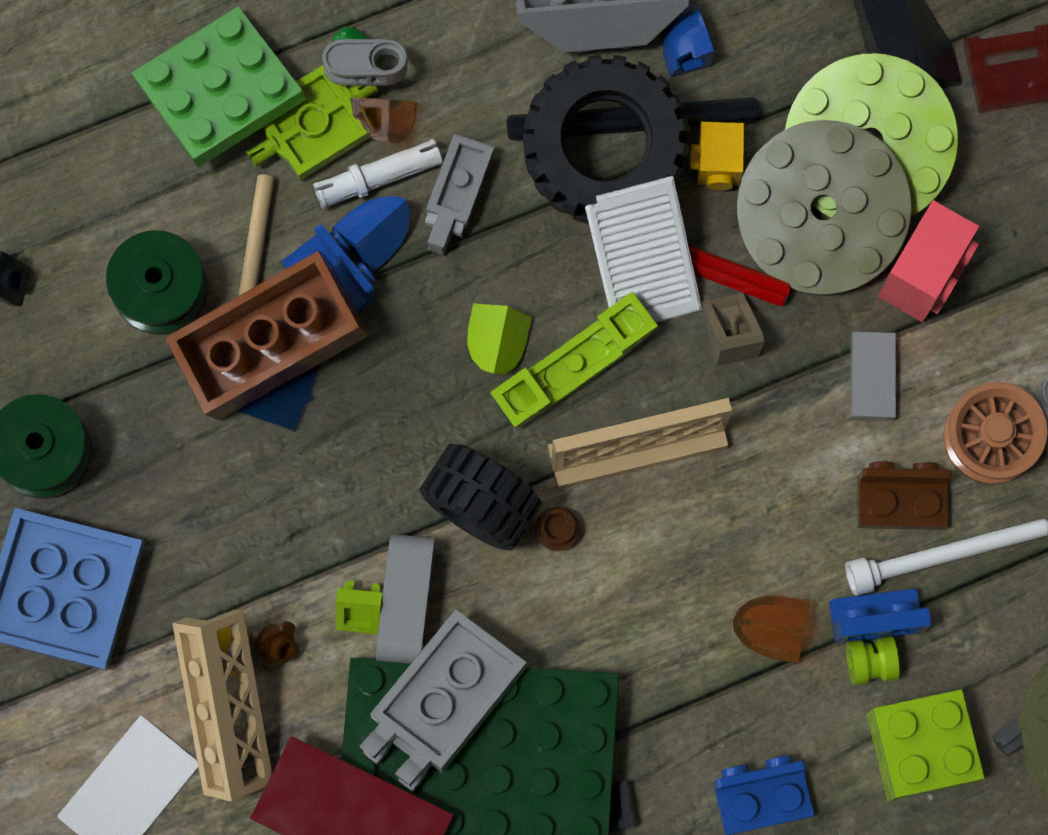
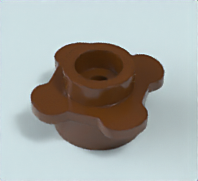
M285 621L280 626L270 624L258 634L255 650L259 656L264 658L262 666L268 672L275 671L280 663H286L297 655L299 644L294 640L295 625L293 623Z

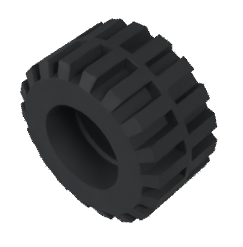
M448 444L419 488L425 501L447 520L482 542L503 550H513L542 506V502L536 492L512 471L485 454L459 444Z

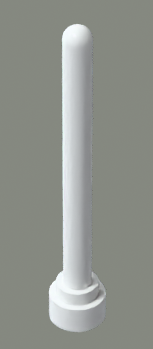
M1035 520L878 563L873 559L867 561L864 557L845 563L847 580L854 596L874 591L875 586L881 585V580L1047 536L1048 520Z

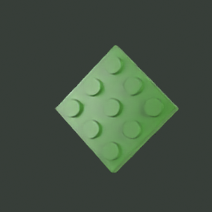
M239 6L131 73L137 85L197 168L306 100L302 89Z

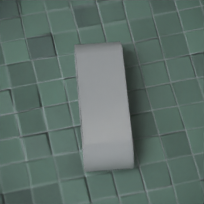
M399 534L390 535L378 629L376 661L411 664L424 649L436 538Z

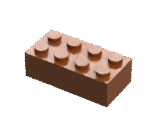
M317 251L165 337L204 414L219 421L370 336L331 261Z

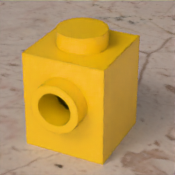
M701 122L698 144L690 145L689 169L697 170V185H707V188L716 191L729 190L733 186H740L743 175L744 123Z

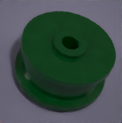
M152 230L131 236L115 250L106 270L107 290L119 314L129 325L145 333L159 335L178 331L190 324L198 316L206 301L208 290L207 278L197 253L186 240L170 232Z
M33 394L17 398L0 410V477L13 490L27 497L46 499L64 494L79 483L89 467L92 446L85 425L69 405L49 395Z

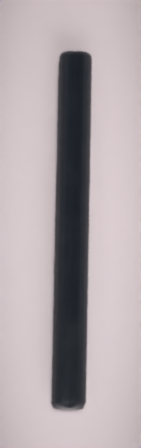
M754 97L682 102L684 119H688L689 127H699L701 122L753 123L758 121L759 104L757 98ZM627 107L579 110L571 118L566 128L565 136L645 130L637 115ZM528 114L509 115L507 117V135L510 140H523L525 118Z

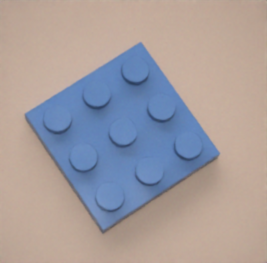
M14 508L0 553V644L108 671L145 545L144 541Z

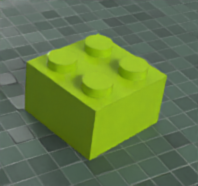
M962 689L876 707L866 714L887 802L975 784L985 779Z

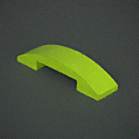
M632 291L598 315L597 321L530 369L527 370L525 367L492 390L490 394L516 429L551 409L602 374L658 328V325Z

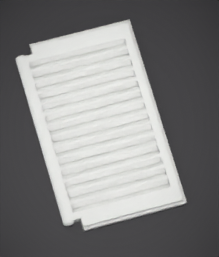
M673 176L596 196L597 204H589L585 207L609 308L633 291L655 323L702 310Z

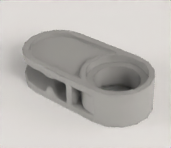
M335 40L327 45L322 55L324 74L329 81L337 85H393L401 81L407 72L406 51L401 44L393 40ZM382 55H392L397 58L399 63L391 70H381L375 65V61Z

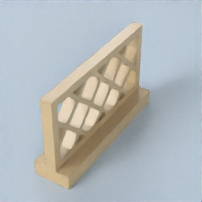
M729 398L553 440L552 444L547 445L558 490L727 449L728 442L725 428L732 412Z

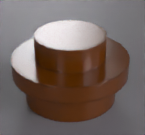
M549 508L541 513L537 519L535 526L536 537L540 544L548 550H567L577 541L580 529L579 522L576 516L566 508Z

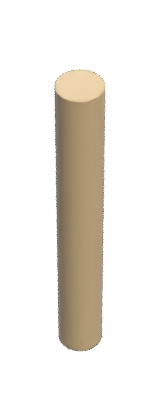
M260 174L257 176L239 295L258 285L274 185V177L270 175Z

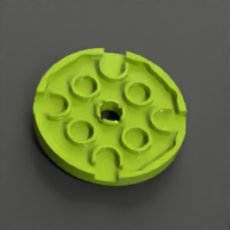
M876 53L859 54L840 59L815 74L804 85L792 104L785 130L801 123L819 120L840 121L855 125L864 130L868 128L879 130L883 136V143L896 156L906 175L911 194V217L923 210L939 195L951 176L959 143L955 113L949 99L939 84L928 73L907 60ZM820 195L812 202L816 209L830 218L836 212V203L831 196Z

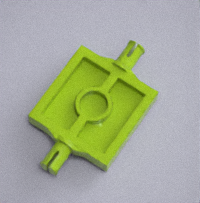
M323 65L296 81L302 89L306 100L264 126L267 140L246 151L250 161H252L255 167H258L259 164L277 154L289 164L300 181L372 137L371 130L359 114L357 104L375 92L377 93L378 89L376 86H352L347 89L346 86L337 85L329 81L324 74Z

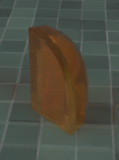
M350 98L354 118L360 120L363 128L370 133L369 136L371 138L387 143H400L405 141L411 133L416 118V101Z
M763 596L752 599L741 606L733 618L734 632L742 644L757 654L799 664L810 601L784 596Z

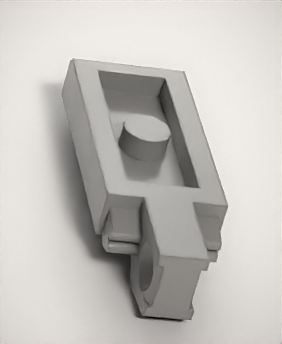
M457 134L453 135L426 207L425 225L433 227L427 242L429 244L428 251L444 256L452 234L462 236L464 228H467L495 153L494 146Z

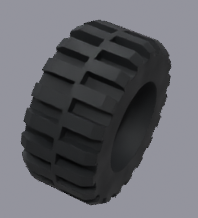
M601 54L588 56L587 61L577 64L575 60L565 65L563 71L559 74H552L544 82L541 91L535 94L530 103V109L524 124L523 150L525 164L540 195L545 196L551 202V206L560 213L565 212L573 216V220L585 223V221H588L585 207L589 204H597L596 196L669 176H673L676 184L688 155V119H684L682 112L683 104L679 96H674L670 91V83L662 75L656 77L649 71L650 66L640 61L637 65L627 62L625 56L614 55L613 59H601ZM594 102H615L629 108L637 115L645 130L646 149L639 165L623 178L613 181L591 179L573 166L566 153L564 139L566 128L571 118L581 108Z

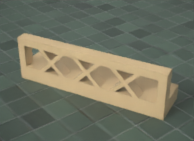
M232 610L209 620L186 617L172 623L203 794L230 802L266 787L272 775L244 612L241 610ZM230 626L233 640L227 652L224 653L219 648L217 630ZM232 668L238 671L240 684L234 697L227 693L226 680ZM240 711L246 715L248 724L241 740L235 737L234 723ZM249 754L254 758L257 776L243 782L241 768Z

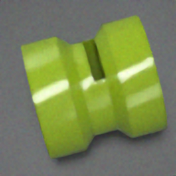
M893 636L878 637L874 643H865L862 640L846 642L847 666L853 686L867 684L870 679L878 677L884 682L899 679V658Z

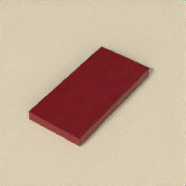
M290 736L250 819L282 835H446L455 815Z

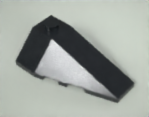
M854 0L866 54H886L907 60L928 73L942 89L960 86L961 80L952 44L924 0Z

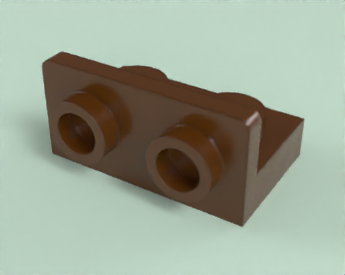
M888 461L869 463V468H862L857 476V528L946 530L948 528V483L951 480V470L939 469V464L932 462L913 464V469L895 468V463Z

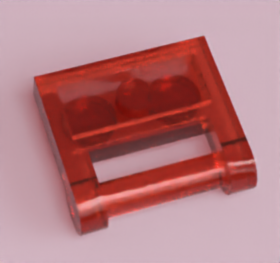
M1048 23L1036 25L1032 31L980 39L979 36L966 37L964 39L965 57L979 113L1048 102ZM1033 47H1036L1038 55L1035 58L985 66L983 56Z

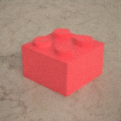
M933 200L892 268L878 298L922 323L929 311L938 314L958 281L956 278L960 277L979 245L978 242L972 240L979 225Z

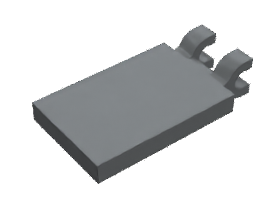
M455 609L370 713L372 719L379 725L360 745V748L364 750L363 754L377 765L389 752L392 744L409 755L410 758L404 762L395 775L399 778L398 781L413 793L423 781L431 765L442 773L445 771L526 670L527 662Z

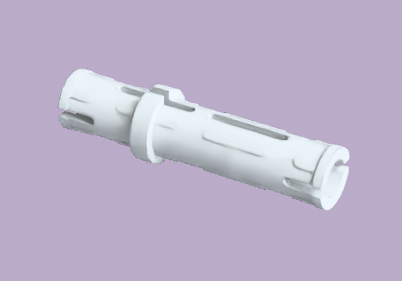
M430 139L415 147L360 167L354 164L348 167L349 171L313 183L321 208L325 209L355 196H358L359 199L368 196V191L423 170L442 165L443 162L439 149L435 147L436 142L434 139Z

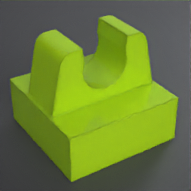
M347 581L344 587L338 588L335 630L378 635L383 593L380 591V585L372 583L371 591L354 590L355 581Z

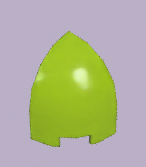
M473 303L467 335V346L472 360L480 369L493 374L504 375L513 370L522 358L532 317L509 306Z

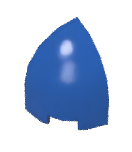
M694 3L689 4L664 30L662 37L663 56L671 78L711 67L714 49L702 15Z
M396 196L378 197L369 200L353 209L332 227V230H336L346 243L348 242L356 248L360 256L358 262H362L372 273L384 264L403 243L409 229L410 220L407 200Z

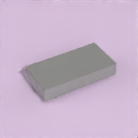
M852 331L850 335V419L894 421L896 418V333Z

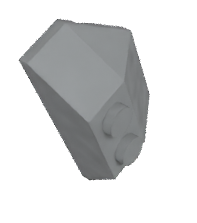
M515 0L518 21L562 53H585L597 49H628L633 46L647 45L689 6V0Z

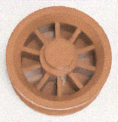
M990 382L979 385L963 395L949 413L943 434L945 450L955 468L973 481L991 485L1010 482L1034 465L1044 450L1047 440V422L1044 412L1033 396L1018 386L1004 382Z

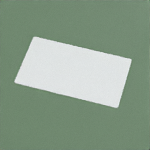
M139 716L57 817L78 835H143L198 768V761L147 719Z

